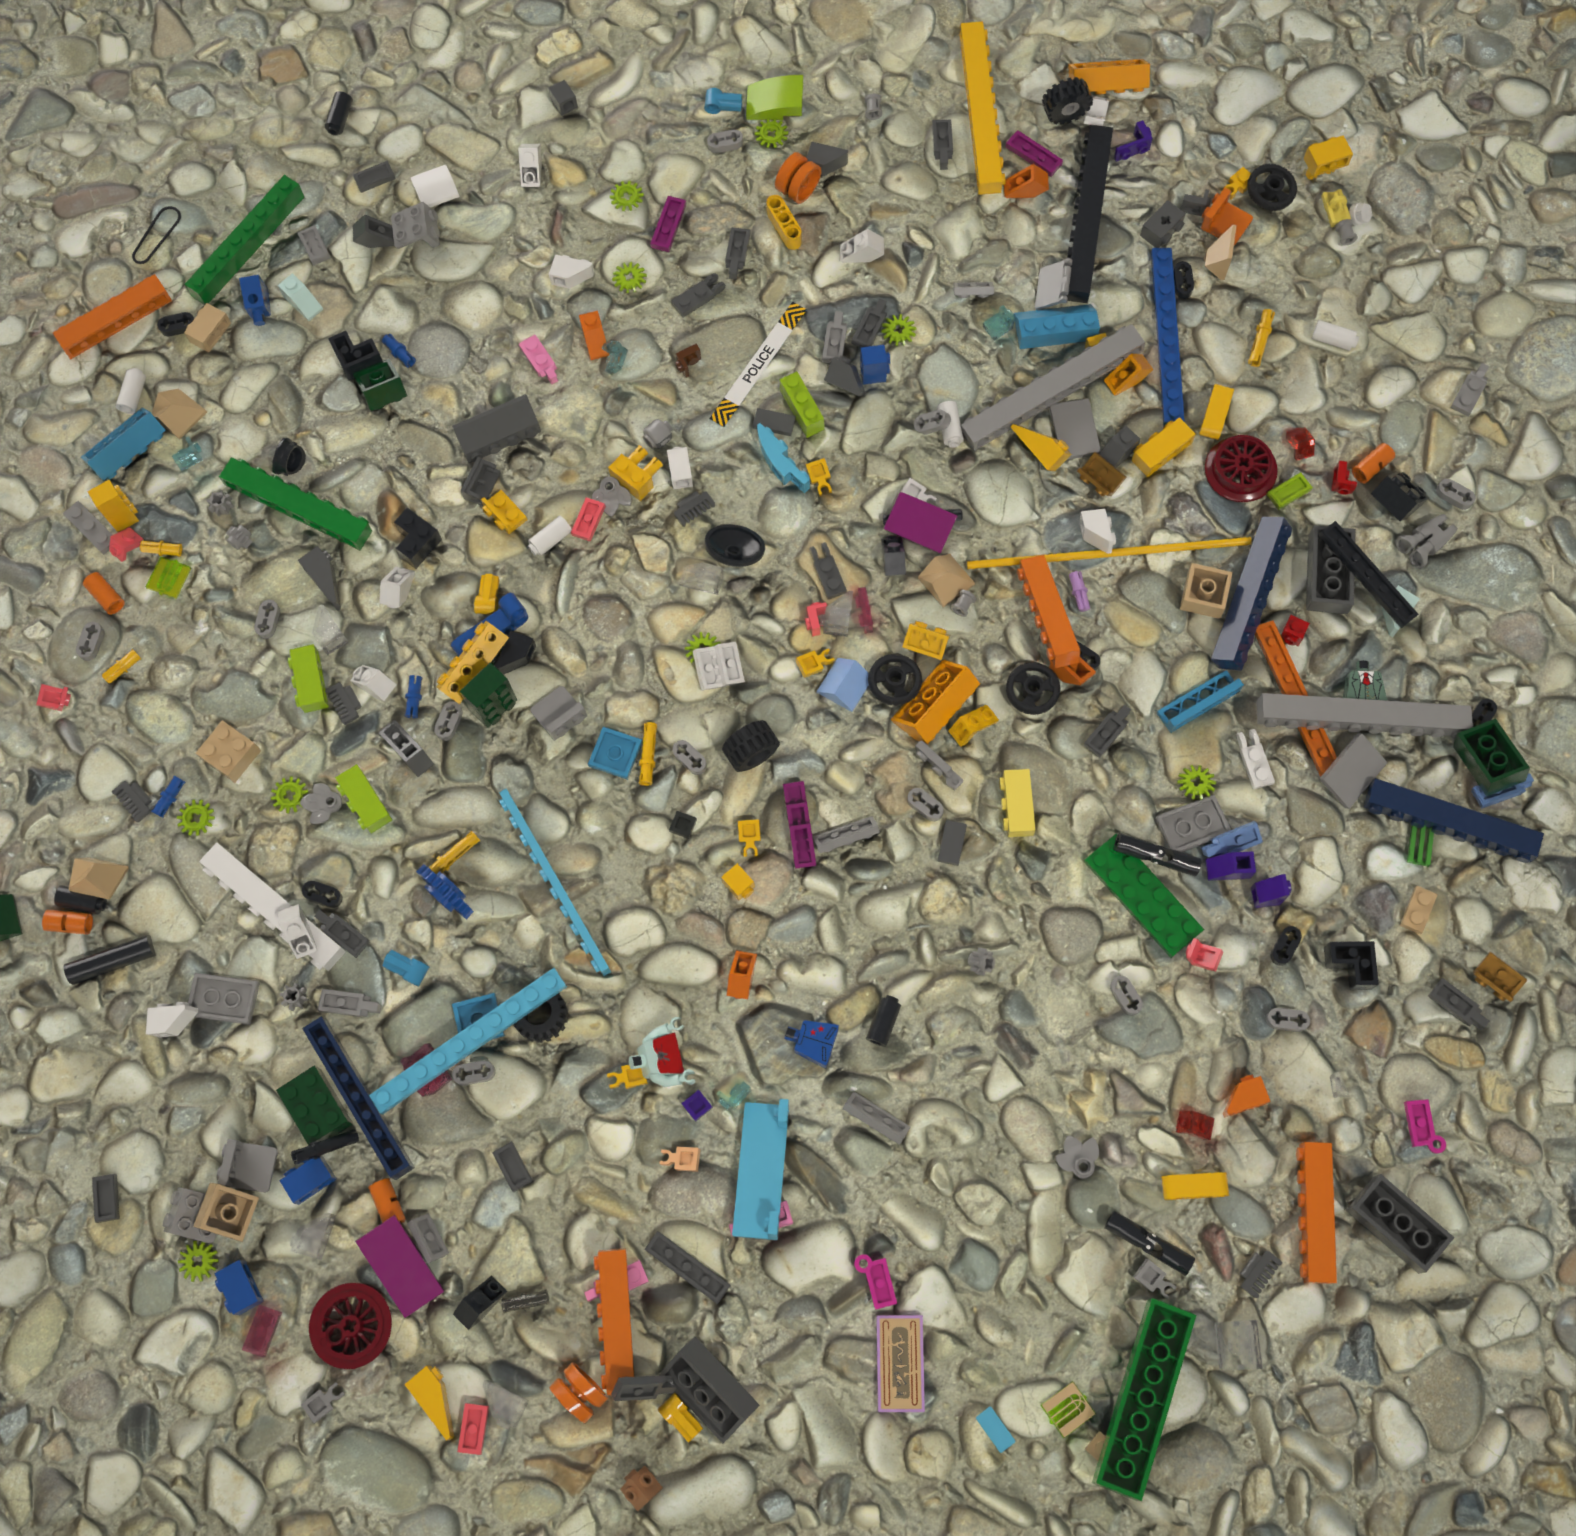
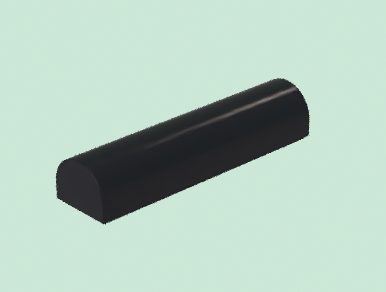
M145 935L66 963L63 968L68 982L75 985L154 957L156 954L151 936Z

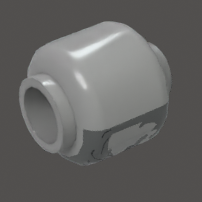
M656 419L644 428L643 440L650 448L660 449L672 439L671 431L673 429L666 420L663 422Z

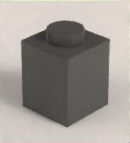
M565 80L555 83L548 88L551 101L561 116L578 108L576 96Z

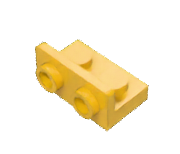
M502 490L488 500L485 497L481 499L483 504L482 510L488 517L492 516L495 519L494 523L501 531L505 530L508 534H511L528 520L526 515Z
M915 621V624L910 623L902 648L942 660L951 636L946 634L947 630L935 627V630L927 628L928 624L920 621Z

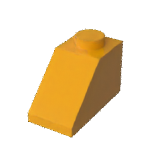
M1130 354L1104 379V382L1116 396L1140 383L1154 369L1143 354Z

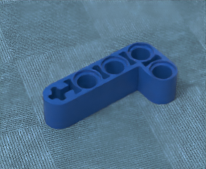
M508 593L499 600L500 609L481 622L484 624L487 621L505 635H509L510 631H514L526 623L528 614L515 594ZM481 622L464 632L451 643V647L458 657L463 652L462 647L468 639L472 640L476 633L474 631Z

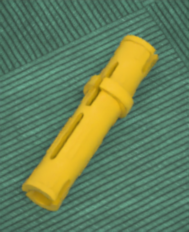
M1264 309L1262 311L1261 320L1256 327L1257 333L1248 360V364H1251L1250 366L1259 367L1261 365L1267 338L1272 332L1271 325L1275 316V312L1271 309Z
M653 722L644 723L641 760H639V784L644 786L652 785L653 768L656 765L654 753L657 724Z
M470 831L444 855L438 856L429 868L435 874L439 871L441 873L445 870L448 871L450 866L480 842V839L474 832Z

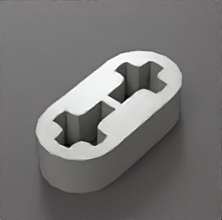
M739 130L713 133L707 139L708 149L713 153L737 150L743 145V135Z
M941 409L919 415L914 421V428L924 435L946 429L951 422V417L949 413Z
M1451 479L1442 480L1436 489V493L1441 499L1462 510L1469 509L1476 499L1474 492ZM1446 486L1449 487L1448 492L1444 491ZM1464 496L1467 497L1466 502L1462 501Z
M265 600L261 603L254 629L258 636L263 639H269L274 635L280 616V608L273 600ZM272 606L274 611H270L268 616L266 609H270ZM267 624L269 629H266L264 632H262L261 628H265Z
M87 623L77 643L76 653L85 661L93 660L97 656L105 632L98 623ZM96 629L97 633H93L91 635L90 631H94ZM88 647L91 649L90 652H83V650H87Z
M451 701L444 705L435 725V733L443 741L453 738L462 718L463 711L457 702ZM455 708L457 713H453L450 718V714L448 711L453 710ZM447 725L449 732L442 734L440 729H445Z
M680 740L673 745L674 757L689 772L694 775H700L705 772L707 767L705 758L690 743ZM681 747L683 749L686 747V753L688 754V756H686L684 753L678 754V748ZM691 759L697 763L701 761V768H693Z
M914 788L909 792L907 802L911 808L929 821L935 822L942 818L944 808L939 801L920 788ZM913 795H921L920 800L924 802V804L920 801L913 802ZM927 805L932 809L937 807L938 815L936 813L930 815V809L927 807Z
M1116 976L1110 984L1112 994L1127 1015H1137L1143 1007L1142 999L1127 977ZM1117 981L1126 984L1124 987L1126 994L1121 989L1117 990L1115 988ZM1127 997H1129L1131 1002H1137L1136 1010L1127 1007L1129 1004Z
M1274 1008L1266 1015V1023L1273 1029L1301 1032L1309 1026L1310 1018L1304 1011ZM1277 1013L1279 1018H1285L1286 1021L1281 1020L1276 1024L1275 1020L1271 1017ZM1300 1016V1020L1304 1021V1023L1299 1027L1297 1022H1292L1290 1019L1294 1020Z
M478 1061L458 1065L454 1068L452 1077L457 1084L466 1086L492 1080L496 1070L490 1062ZM483 1066L490 1069L486 1077L481 1073L476 1074V1071L483 1070ZM463 1069L466 1073L472 1072V1075L465 1076L464 1081L458 1077Z

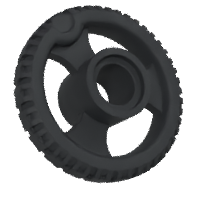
M1261 165L1251 173L1248 179L1247 188L1249 196L1255 204L1265 210L1278 211L1285 209L1293 202L1297 194V183L1290 171H1287L1288 169L1280 165ZM1270 172V175L1263 184L1255 182L1260 174ZM1285 181L1289 186V194L1282 191Z
M888 654L879 658L872 665L868 675V684L872 694L879 701L887 705H903L912 701L919 693L922 685V675L918 665L909 657L901 654ZM887 663H901L900 667L892 666L886 671V673L880 670V668ZM913 673L915 684L910 692H906L903 689L906 674ZM897 677L900 681L892 682L890 678ZM884 682L885 688L889 692L895 693V696L885 695L878 689L876 684Z
M1036 662L1024 663L1015 668L1009 675L1006 683V694L1010 703L1018 711L1025 714L1038 715L1049 711L1056 704L1060 695V682L1054 671L1046 665ZM1026 671L1041 672L1044 675H1046L1048 679L1043 681V679L1037 675H1031L1028 677ZM1014 682H1019L1023 685L1022 696L1025 700L1022 702L1014 694ZM1031 685L1036 686L1038 691L1033 692L1028 687ZM1043 691L1053 692L1048 702L1041 706L1035 705V701L1041 698Z

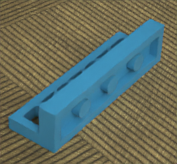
M1225 670L1158 710L1157 715L1169 732L1172 733L1239 693L1244 684L1240 679L1234 681L1228 671ZM1225 678L1229 684L1222 689L1217 688L1218 681ZM1202 690L1213 691L1212 695L1207 698H1199ZM1184 701H1195V705L1188 709L1182 708ZM1172 710L1178 712V715L1168 720L1164 713Z

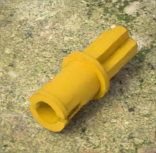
M142 540L140 543L141 552L154 553L159 556L172 555L180 557L183 551L182 544L164 543L163 540H160V542Z
M131 649L119 661L116 660L117 663L104 672L102 677L110 684L124 672L128 673L127 670L142 658Z

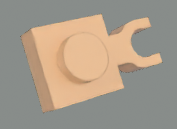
M677 1147L676 1153L661 1149V1153L668 1154L669 1159L667 1161H660V1165L670 1166L675 1164L674 1169L677 1171L698 1172L701 1149Z

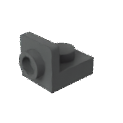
M1205 189L1203 198L1184 194L1180 210L1184 213L1202 216L1204 210L1210 206L1211 197H1208L1209 190Z

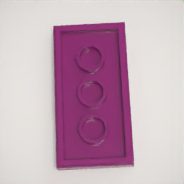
M393 1215L355 1241L404 1318L444 1292L441 1284L396 1215Z

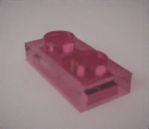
M866 587L858 588V596H854L856 608H860L861 615H858L859 626L864 627L865 634L872 633L873 621Z
M259 1305L242 1350L260 1357H266L283 1312Z

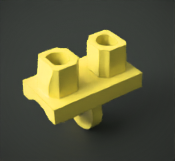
M1341 189L1322 193L1321 197L1331 227H1335L1342 220H1351L1346 205L1347 198L1343 195Z

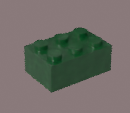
M491 663L483 668L459 691L470 712L487 728L498 723L501 715L506 711H510L517 701L508 679Z
M1496 718L1457 733L1453 748L1486 796L1526 781L1530 767Z
M315 1065L276 1090L308 1145L313 1141L319 1142L336 1136L353 1125L352 1120L324 1073Z

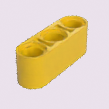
M771 195L766 202L768 218L785 246L790 250L798 249L802 244L801 228L783 198L779 195Z
M1214 384L1199 435L1219 440L1234 392L1233 388Z
M1226 1172L1161 1176L1164 1200L1229 1196Z

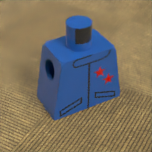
M259 275L239 278L245 310L253 319L254 325H265V317L271 315L267 286Z
M804 1020L800 1030L788 1026L784 1039L796 1043L794 1053L827 1069L839 1025Z

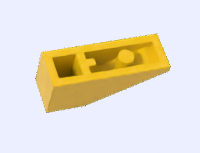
M1012 424L1010 426L1049 471H1056L1072 455L1068 451L1069 446L1061 439H1055L1020 425Z
M425 1366L404 1385L446 1441L454 1438V1431L446 1387L442 1381L444 1376L436 1366L434 1368L432 1366Z

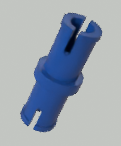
M386 334L383 337L382 343L391 350V354L395 358H398L407 368L415 364V357L406 350L404 344L399 343L392 334Z
M415 675L409 676L408 693L405 694L407 703L404 716L407 718L411 717V710H413L412 719L418 718L419 701L422 700L420 692L423 678L421 676H417L416 684H414Z
M173 776L165 791L160 793L162 796L151 812L164 818L172 802H176V796L186 782Z

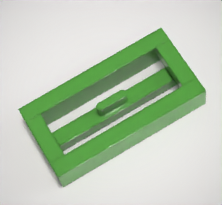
M1411 825L1407 863L1429 867L1434 837L1432 828H1426L1425 825L1423 828H1420L1416 860L1414 859L1417 827ZM1428 829L1425 861H1422L1425 830Z

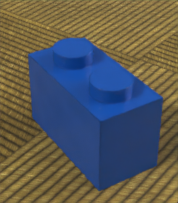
M885 345L861 348L860 370L863 385L886 382L887 374H890V354L885 351Z
M323 1156L316 1160L304 1161L302 1166L297 1169L294 1167L284 1174L285 1177L279 1180L294 1204L300 1205L337 1180Z
M238 1260L214 1273L217 1278L215 1280L216 1287L219 1292H223L226 1298L224 1304L229 1313L241 1315L264 1302L246 1261Z

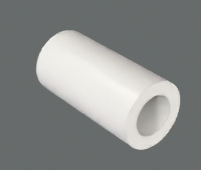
M1318 320L1312 339L1350 351L1351 348H1356L1359 336H1356V331Z
M137 368L126 371L115 406L121 412L127 414H134L136 412L146 380L143 371Z
M945 401L937 406V410L941 409L949 413L951 422L946 429L941 431L944 444L954 448L963 442V433L957 403Z
M559 515L528 540V548L534 555L542 556L570 534L572 529L567 521Z

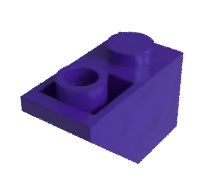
M1254 851L1231 852L1205 860L1208 881L1251 879L1256 873Z
M1286 874L1255 882L1250 888L1255 909L1281 905L1290 896L1292 890L1290 881L1286 879Z

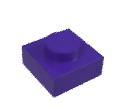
M697 1090L681 1103L695 1122L713 1108L700 1090Z

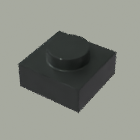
M676 811L669 832L690 839L697 818Z

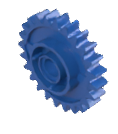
M424 864L416 871L427 883L424 888L449 912L455 909L466 920L474 912L465 903L464 899L466 896L443 873L439 871L435 874Z

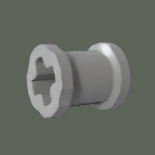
M868 94L865 97V104L867 105L865 116L870 120H876L882 116V110L880 109L881 97L879 94Z
M1350 219L1342 220L1335 225V230L1339 232L1341 237L1340 243L1342 246L1353 244L1358 239L1357 234L1353 232V223Z
M962 589L959 592L960 596L956 603L951 605V610L959 616L966 617L968 614L967 610L972 603H975L977 598L971 592Z

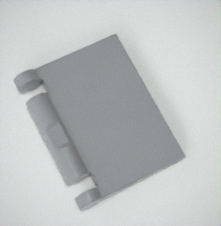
M1066 258L1064 261L1040 268L1035 303L1036 310L1060 303H1067L1068 297L1066 295L1069 292L1072 259Z

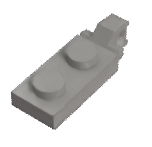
M835 311L834 322L829 321V324L827 323L822 362L831 363L833 358H839L840 355L843 356L847 332V323H842L843 312Z
M1481 363L1477 372L1471 371L1468 374L1450 408L1469 417L1487 384L1488 378L1484 375L1489 368L1488 365Z
M920 740L915 745L916 755L923 762L928 761L932 765L931 769L938 776L943 775L946 778L947 786L955 791L963 783V779L926 743Z
M322 989L318 1011L367 1017L368 1012L380 1014L382 1005L377 1002H370L371 997L364 994Z

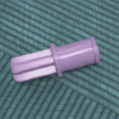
M1072 572L1069 574L1073 589L1072 595L1075 596L1080 612L1088 611L1090 609L1087 597L1088 588L1085 587L1082 572Z

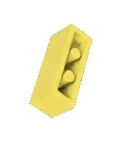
M1030 769L1004 770L1003 776L999 778L1000 790H1004V798H1001L1002 811H1006V818H1003V829L1007 831L1008 837L1034 836L1035 820Z

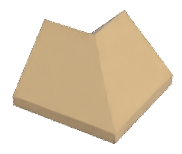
M1232 225L1207 249L1204 257L1205 267L1220 280H1225L1232 260L1237 225Z
M179 388L158 392L152 410V415L179 440L207 413L204 408Z
M951 554L934 557L918 576V579L943 608L960 596L959 592L962 589L969 590L975 585V582Z
M89 857L75 858L69 891L110 900L129 867Z

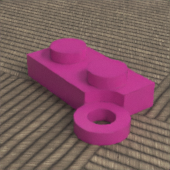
M1429 1099L1404 1102L1412 1147L1427 1146L1434 1154L1442 1153L1446 1148V1142L1443 1137L1435 1135ZM1434 1140H1437V1141L1440 1142V1148H1439V1149L1434 1148V1146H1433V1141H1434Z
M859 1255L855 1259L854 1266L858 1272L866 1273L875 1310L896 1305L897 1301L886 1258L872 1261L868 1255ZM865 1259L868 1262V1266L861 1268L859 1266L860 1260Z

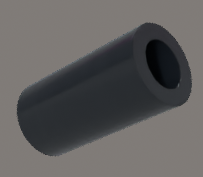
M335 92L324 127L331 135L342 134L353 99L345 92Z
M61 885L56 890L54 903L58 907L98 915L101 911L105 910L107 899L69 891L68 886Z
M889 995L886 998L882 997L880 999L866 1036L867 1041L882 1047L887 1046L901 1008V1004L898 1003L899 999Z

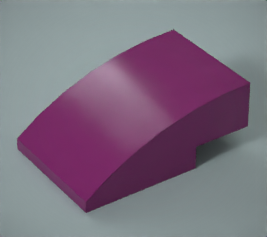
M900 492L884 526V530L940 554L957 515Z

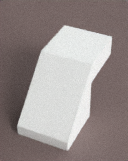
M1092 95L1093 105L1087 111L1084 124L1103 126L1110 99Z

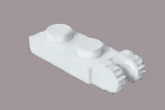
M1249 730V737L1253 745L1247 747L1244 734L1242 732L1237 733L1236 737L1240 747L1239 752L1253 790L1273 785L1275 780L1256 730Z

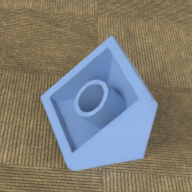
M837 658L816 692L853 712L869 686V673L856 660Z

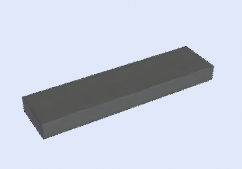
M659 1231L656 1232L644 1249L716 1304L720 1302L731 1286Z

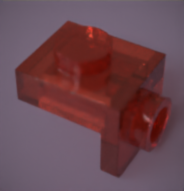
M1306 427L1286 432V439L1294 448L1295 460L1314 456L1315 439Z
M1180 1111L1176 1132L1189 1134L1203 1140H1211L1215 1118L1196 1111Z

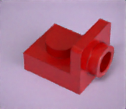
M1339 460L1333 473L1332 491L1343 495L1352 494L1357 487L1356 481L1348 480L1350 471L1347 470V461Z
M1290 615L1281 633L1282 640L1288 645L1299 647L1310 623Z

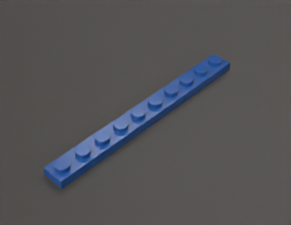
M1152 248L1151 259L1163 426H1165L1171 420L1174 422L1179 417L1185 422L1172 248Z

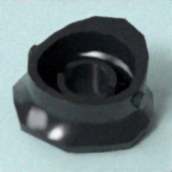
M282 438L276 448L272 461L274 474L288 476L302 469L305 464L306 454L302 447L297 445V442H292L290 438Z

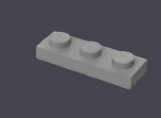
M79 501L63 513L103 555L109 551L110 536L112 534Z
M871 816L813 836V840L820 854L830 852L834 848L843 845H850L854 841L863 838H870L880 832L876 821Z
M856 1092L852 1093L843 1107V1110L847 1111L850 1115L858 1118L899 1145L911 1128Z

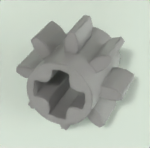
M222 490L216 493L212 492L210 499H207L210 505L208 509L211 513L215 512L218 517L224 514L228 515L230 509L234 507L230 502L232 500L229 494L225 495Z
M242 525L238 527L231 526L226 532L229 535L227 542L237 550L241 547L247 549L253 542L250 540L251 532Z
M978 947V952L972 951L968 957V964L971 967L970 971L982 976L985 975V971L991 972L995 966V959L992 956L993 952Z
M297 983L293 987L285 985L286 990L284 993H280V996L284 998L281 1004L284 1007L289 1005V1010L294 1011L295 1007L303 1009V1003L309 1001L304 995L307 989L303 987L299 990L300 987ZM293 994H296V995H295L296 999L293 1001V996H292V995H293Z

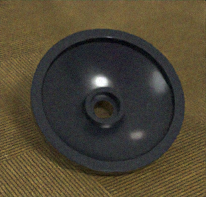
M725 524L716 526L707 532L704 540L705 549L712 558L732 567H746L755 564L762 559L765 552L763 539L753 530L740 525Z

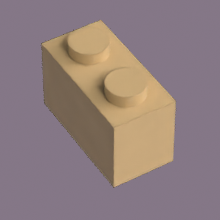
M206 303L199 310L193 322L187 326L184 334L190 343L209 353L230 326L231 321L225 312Z

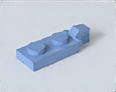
M1529 773L1526 781L1489 796L1485 795L1479 785L1473 787L1471 792L1482 809L1521 795L1526 791V788L1532 786L1534 779Z
M1253 821L1215 836V838L1211 839L1212 843L1201 847L1203 855L1209 858L1214 855L1219 856L1231 852H1240L1262 843L1263 840L1257 822Z

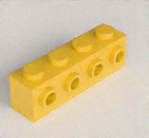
M487 621L484 624L481 622L474 631L476 633L472 640L468 639L462 647L463 652L459 657L455 656L449 664L451 668L437 680V688L458 704L463 700L459 691L483 668L491 663L509 639L507 635Z

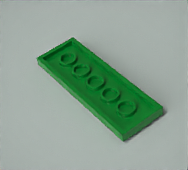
M1116 833L1084 860V863L1167 955L1172 958L1205 929L1141 859L1113 850L1114 842L1118 835Z

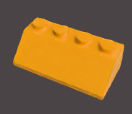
M1144 59L1068 64L1069 77L1072 80L1075 77H1078L1079 80L1081 78L1084 79L1090 92L1095 91V94H1106L1108 90H1114V93H1124L1125 89H1132L1133 92H1142L1144 88H1149L1150 63Z
M942 660L922 683L917 696L912 701L904 704L891 718V721L913 739L929 744L942 727L949 722V719L955 712L962 707V704L969 696L975 692L980 682L967 666Z

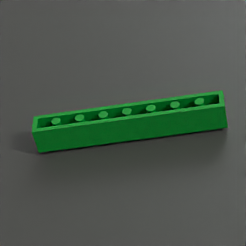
M283 175L184 285L194 299L203 305L209 304L305 198L297 182Z
M231 457L219 475L225 486L361 551L372 533L369 521L361 516L357 518L345 508L338 509L330 501H322L309 491L305 493L295 484L290 483L288 485L276 475L272 477L259 467L255 469L243 459L238 461Z

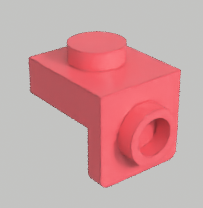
M129 527L110 536L109 551L123 562L126 560L127 552L139 547L144 539Z
M815 602L807 606L808 618H805L807 630H811L812 637L820 635L818 616L828 613L826 602Z
M41 684L36 705L62 711L63 707L68 706L71 694L67 693L68 687L60 689Z
M1193 938L1192 943L1186 949L1188 961L1191 965L1216 972L1223 955L1222 949L1202 944L1198 939Z

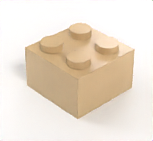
M1192 563L1187 573L1180 610L1220 619L1226 607L1233 572Z
M221 721L195 754L212 768L236 783L261 752V749L253 741L224 721Z
M210 1183L193 1227L243 1242L259 1197L220 1184Z

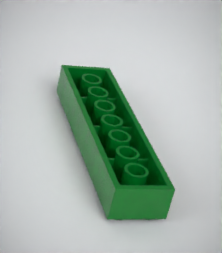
M1154 1298L1147 1300L1092 1484L1135 1501H1142L1197 1315Z

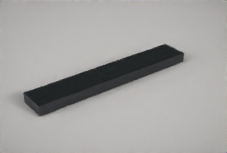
M1336 521L1320 532L1319 536L1401 628L1419 615Z

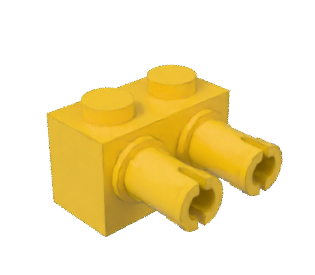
M1344 135L1329 138L1321 143H1313L1307 148L1303 159L1308 166L1305 175L1309 180L1316 179L1318 175L1324 173H1334L1336 169L1349 165L1353 152Z
M640 445L637 446L629 457H625L621 453L608 467L610 477L616 478L620 486L628 489L629 493L639 501L654 488L652 476L663 467L662 462L659 459L657 460L656 457H653L643 469L638 467L637 465L648 455V452L644 448L642 449Z

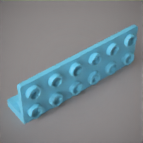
M780 1099L779 1105L745 1103L732 1231L733 1237L778 1240L789 1115L788 1099Z

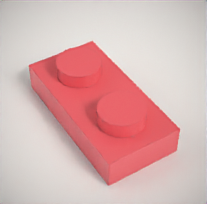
M586 497L572 528V536L591 542L605 510V503Z
M465 1403L457 1452L482 1455L489 1406Z

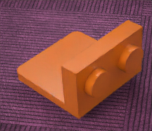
M1224 188L1220 194L1217 193L1214 196L1212 206L1204 210L1201 229L1219 238L1232 225H1237L1234 245H1236L1251 224L1253 216L1228 203L1231 190Z

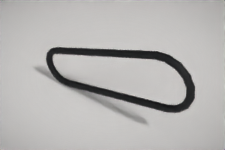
M164 207L158 212L133 251L132 259L135 263L144 264L148 262L180 222L181 213L176 207ZM167 209L175 210L178 213L177 221L144 261H137L135 254L161 213Z

